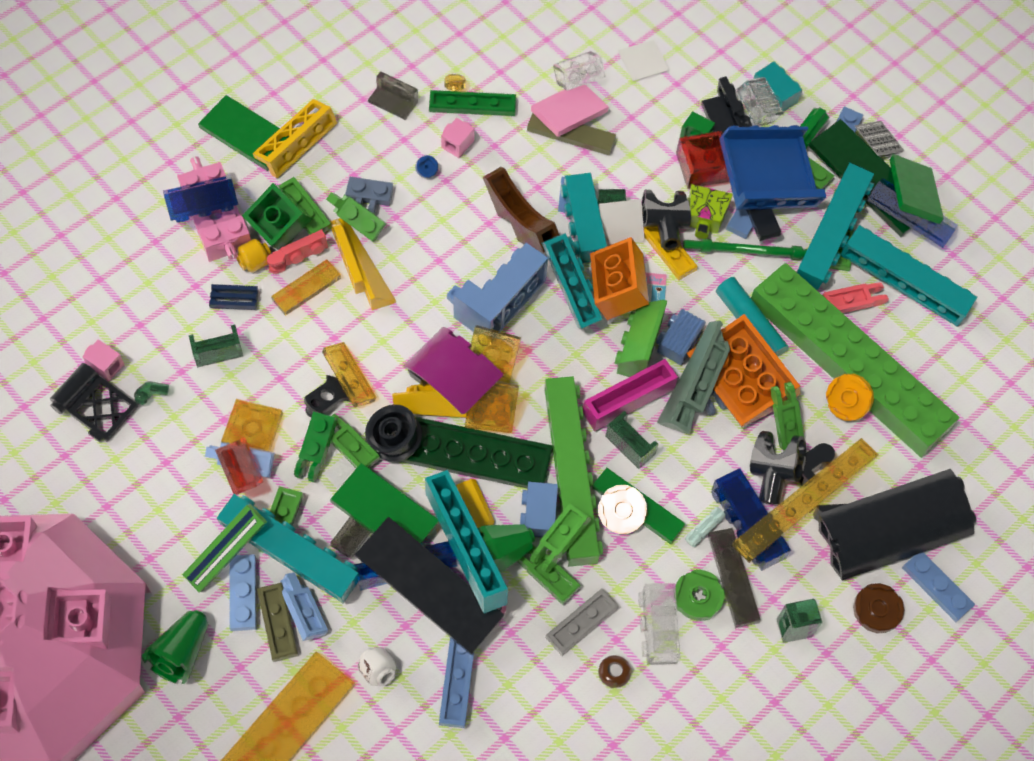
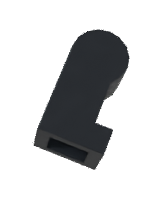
M821 443L806 452L803 475L800 481H798L803 488L812 483L816 476L815 472L827 469L835 457V450L831 445Z

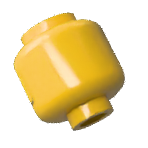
M252 239L238 247V257L236 259L243 271L255 272L268 265L267 257L271 254V251L265 242L261 243L258 239Z

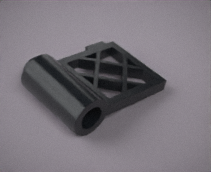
M81 363L50 397L52 402L50 406L57 413L62 414L64 412L71 415L90 429L88 434L98 442H101L102 439L107 442L138 408V404L100 377L93 368L85 363ZM101 385L109 390L110 398L95 400V392ZM124 401L129 405L125 412L114 413L113 402ZM110 403L111 414L97 415L96 404ZM93 405L94 416L83 417L77 412L82 406ZM112 419V427L104 433L98 428L97 420Z

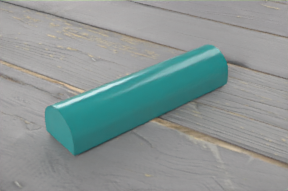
M730 277L724 280L717 287L716 293L734 317L738 319L745 314L777 356L787 352L789 346L737 279Z

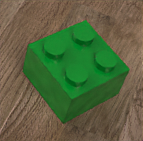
M272 183L242 215L267 243L277 250L288 245L312 220L305 210L283 188L275 183Z

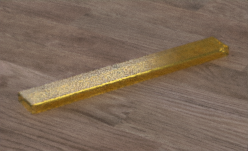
M862 438L859 439L737 538L732 546L750 563L817 508L818 505L823 503L875 460L879 454Z

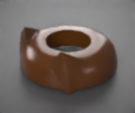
M617 655L608 656L603 659L598 669L599 678L602 683L610 688H619L627 684L632 672V668L627 660ZM612 664H618L622 668V674L617 677L611 676L608 673V667Z

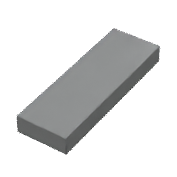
M601 588L546 634L545 638L563 656L618 610L619 606Z

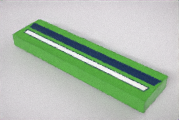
M251 504L246 505L182 575L198 593L202 592L261 530L267 521Z

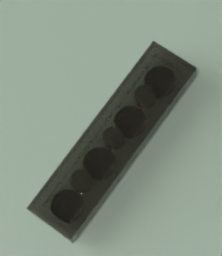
M733 528L709 532L708 539L735 628L760 623V615Z

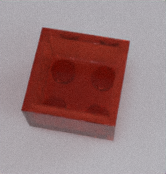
M722 131L679 138L676 155L687 189L691 188V184L708 186L730 182L719 139L723 135Z

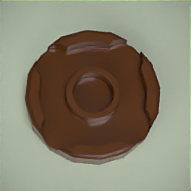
M881 583L869 584L861 589L855 597L853 604L854 616L866 630L874 633H887L895 629L903 619L905 609L902 598L890 586Z

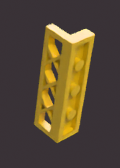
M312 99L252 153L254 158L265 163L271 175L278 178L337 124L332 108ZM314 108L319 109L316 113L309 114ZM304 122L301 127L294 128L298 123ZM289 136L285 141L279 142L282 137ZM274 150L268 157L263 155L267 151Z

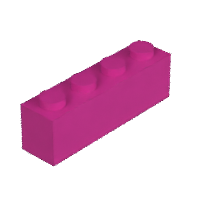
M663 359L584 400L583 415L593 430L596 431L673 391L678 376L667 360Z

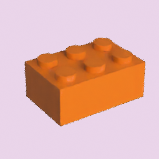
M632 237L590 253L595 305L607 320L649 304L643 253Z

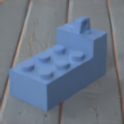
M525 243L521 249L517 248L514 251L511 260L507 264H502L497 271V275L492 280L489 279L482 289L470 280H467L462 288L455 285L447 293V299L454 305V318L485 341L491 343L546 281L548 257L528 243Z

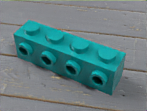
M566 233L542 242V246L577 328L582 329L602 320L601 312L595 305L591 293L594 292L589 279H585L582 272L585 270L580 258H576L573 251L576 248L571 236L567 237Z

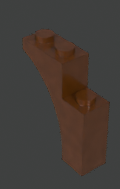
M499 167L483 176L497 215L511 222L519 242L528 243L536 250L544 253L545 250L542 242L559 235L555 222L542 216L526 201L514 185L505 168Z

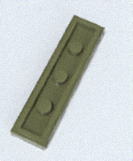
M532 113L527 125V131L606 155H610L616 139V134L584 124L557 137L534 113Z

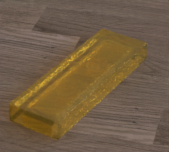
M326 259L272 295V301L286 316L340 280L341 274Z
M342 342L324 347L322 353L353 407L356 408L375 402L377 397L346 344Z

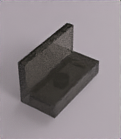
M380 71L376 76L377 88L369 97L368 102L406 120L418 103V89Z

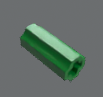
M820 107L813 108L799 126L808 127L809 129L803 135L806 149L829 120L826 110Z

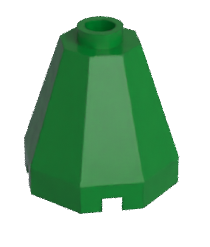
M525 524L484 525L478 527L500 574L533 548L532 543L535 542L533 531L531 528H527Z

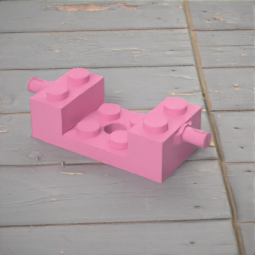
M195 156V163L194 157H192L190 162L194 170L177 175L207 258L209 262L226 256L232 260L233 254L235 259L238 257V247L251 239L242 215L240 216L230 191L222 164L218 162L202 167L200 158ZM214 213L222 214L221 218L213 220L210 217Z

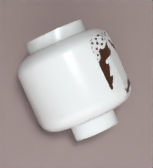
M369 648L361 654L358 670L370 685L385 686L395 677L396 662L383 648Z

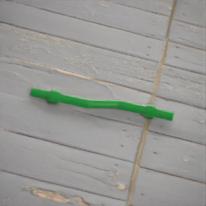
M702 239L701 241L684 240L683 242L684 249H696L706 253L711 251L788 256L791 259L799 260L804 257L807 251L802 246H791V248L712 242L711 239Z

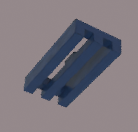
M211 284L210 308L256 310L258 286ZM216 299H230L231 301H216ZM239 300H252V302H238V301H239Z

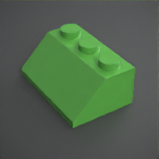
M666 300L652 301L648 305L636 309V312L631 311L627 323L631 327L629 332L624 331L621 340L624 348L623 351L618 350L614 364L618 365L617 374L631 377L648 368L667 305Z

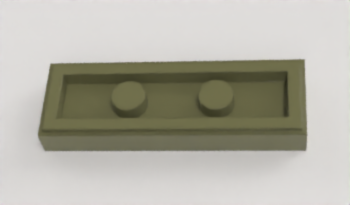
M282 582L257 588L273 662L298 656L288 607L282 594Z

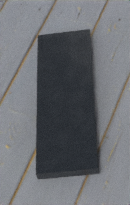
M389 516L355 553V557L470 655L473 654L505 615L499 609L483 613L471 586Z

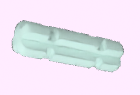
M719 507L714 508L710 512L711 514L707 515L695 527L694 531L692 530L686 536V542L690 546L696 547L701 542V538L704 539L725 518L724 511Z

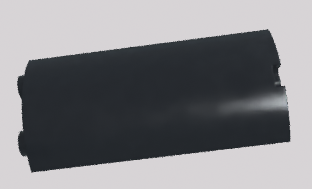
M951 469L819 513V533L830 546V565L843 581L973 535L974 523H976L977 519L975 513L971 510L964 491L963 480L961 477H957Z

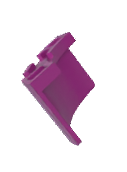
M442 327L403 366L430 384L461 414H465L504 375L482 353L478 355L471 351L472 345L460 335L456 337L452 330L446 327Z

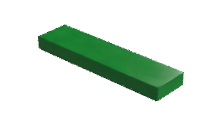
M430 90L429 112L515 116L516 94Z
M606 467L593 483L592 489L603 496L608 489L617 485L635 487ZM639 491L647 503V516L643 525L671 545L686 523Z

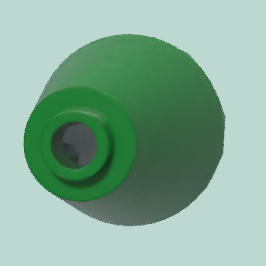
M198 610L187 611L145 650L142 659L145 664L149 661L153 665L150 669L151 671L172 683L182 680V684H185L188 681L209 625L205 614Z

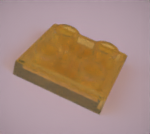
M495 383L466 412L465 428L512 433L519 386Z

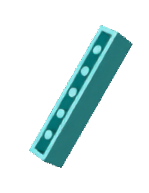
M849 163L797 270V273L816 290H819L822 283L827 284L832 274L828 270L831 265H836L841 255L837 251L839 247L844 248L849 238L845 234L848 229L852 231L858 219L854 215L856 212H861L866 202L862 198L864 194L869 195L874 185L871 182L874 173L852 163Z
M860 225L841 252V256L957 327L966 317L977 299V296L968 289L962 288L952 282L950 278L939 274L930 266L921 263L909 253L901 251L889 241L883 240L871 230Z
M445 470L426 477V496L483 613L508 605V588L449 471Z
M233 494L216 519L221 526L226 528L246 505L251 504L254 507L255 503L245 495L240 498ZM254 507L267 523L248 543L344 604L360 580L359 573L357 572L358 568L349 561L342 563L336 559L337 555L326 547L323 550L315 545L317 542L308 535L304 534L303 537L295 533L296 529L291 524L285 521L281 524L274 519L276 516L269 510L263 508L261 511Z

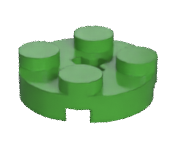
M699 569L681 576L676 583L673 594L676 609L692 620H710L719 612L725 598L724 589L718 582L719 579L714 574ZM698 589L702 590V595L706 596V598L700 601L696 600L692 592L696 593Z

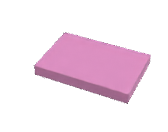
M581 81L533 104L531 112L559 137L607 113L609 106Z

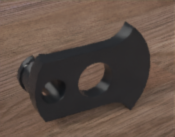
M326 375V382L304 397L307 416L312 417L313 411L324 414L341 401L350 402L351 393L348 386L341 379ZM329 392L333 395V399L324 400L321 397V393Z

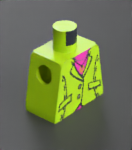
M691 184L688 196L691 211L690 227L696 229L695 236L697 238L706 239L709 232L718 233L729 209L733 196L732 193Z

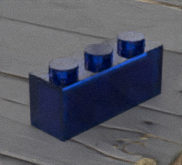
M231 175L163 190L170 220H176L177 223L190 219V216L194 215L206 217L211 215L212 211L221 209V212L234 209V206L238 205Z

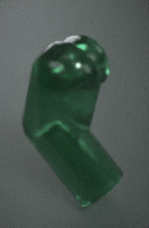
M152 381L145 382L136 389L134 393L135 402L144 405L154 394L167 396L169 384Z

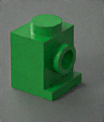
M692 111L682 125L679 139L684 140V138H687L692 143L705 147L706 144L710 145L716 134L713 132L715 122Z

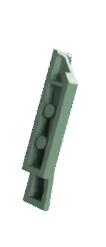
M720 320L708 323L657 421L658 424L689 434L695 411H704L730 351L728 341H724L721 327L723 323Z

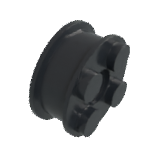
M388 405L377 410L370 417L366 425L365 437L370 447L376 451L381 459L388 462H399L409 458L417 451L422 442L423 431L420 423L408 408L402 405Z

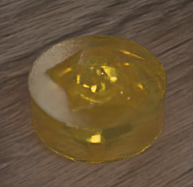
M459 74L447 75L444 78V87L452 91L463 90L466 87V78Z

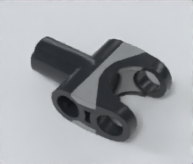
M645 189L641 201L643 226L658 228L661 247L664 250L671 251L681 246L679 228L688 229L691 223V211L685 192L676 191L674 202L664 203L656 198L652 190Z
M770 431L759 433L750 460L751 474L763 476L759 502L780 506L785 480L800 481L806 459V441L803 436L794 435L784 452L776 454L773 434Z

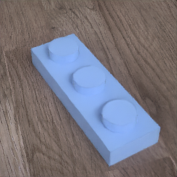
M255 554L236 555L229 563L230 630H257Z

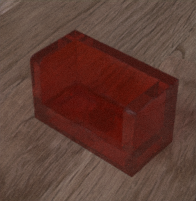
M245 437L215 450L233 494H240L264 482Z

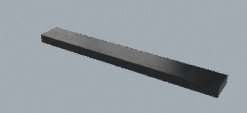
M721 95L702 100L701 106L707 119L715 122L713 132L716 133L715 138L722 152L719 138L728 127L735 126ZM746 209L759 241L781 236V229L772 209Z

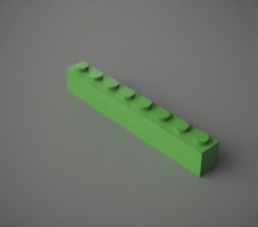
M574 376L545 379L544 391L551 443L553 445L552 451L558 484L560 510L562 513L571 503L591 518L590 522L566 551L568 567L598 564L599 556L603 555V546L601 540L597 541L596 532L600 531L598 517H594L593 509H596L595 494L591 495L590 486H593L592 472H587L586 464L590 463L589 451L584 450L583 442H586V430L581 428L580 420H583V409L577 403V399H580L579 385H575Z

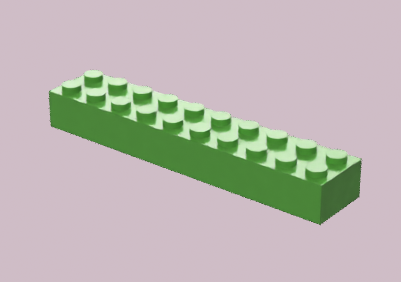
M784 263L754 289L751 299L765 317L833 379L844 374H857L870 384L874 393V402L870 412L919 457L922 458L959 420L960 417L787 263Z

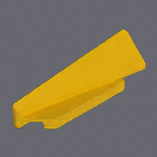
M341 218L330 221L333 236L355 294L365 292L371 310L396 303V299L351 225Z
M421 384L411 385L407 387L406 392L392 394L393 405H402L413 414L497 420L510 419L507 386L490 388L465 414H461L430 384L425 386Z

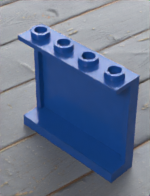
M754 125L750 127L731 126L726 129L719 139L736 210L816 208L826 198L825 189H816L803 140V135L809 130L808 127H799L798 125L779 127L778 125L759 127Z

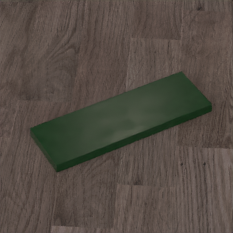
M839 119L809 143L808 146L841 179L849 163L874 173L871 182L874 183L869 195L864 194L862 199L900 237L923 219L899 209L891 167L844 121Z
M415 417L422 427V442L412 456L401 462L440 471L448 470L450 473L528 489V482L545 483L553 445Z

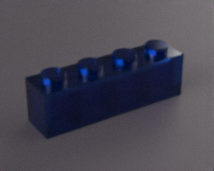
M739 468L716 479L712 486V496L723 507L726 520L734 525L741 544H745L748 548L753 564L758 565L760 570L763 571L787 559L791 552L790 547L742 470Z

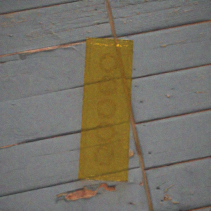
M316 651L221 761H291L353 689L355 682Z

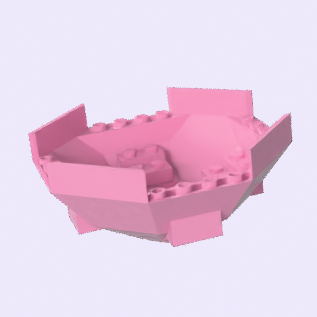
M75 514L0 516V761H74L145 693L140 685L145 593L151 592L146 583Z

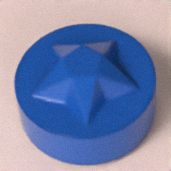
M430 155L419 158L415 164L417 174L422 178L434 176L438 171L437 160Z

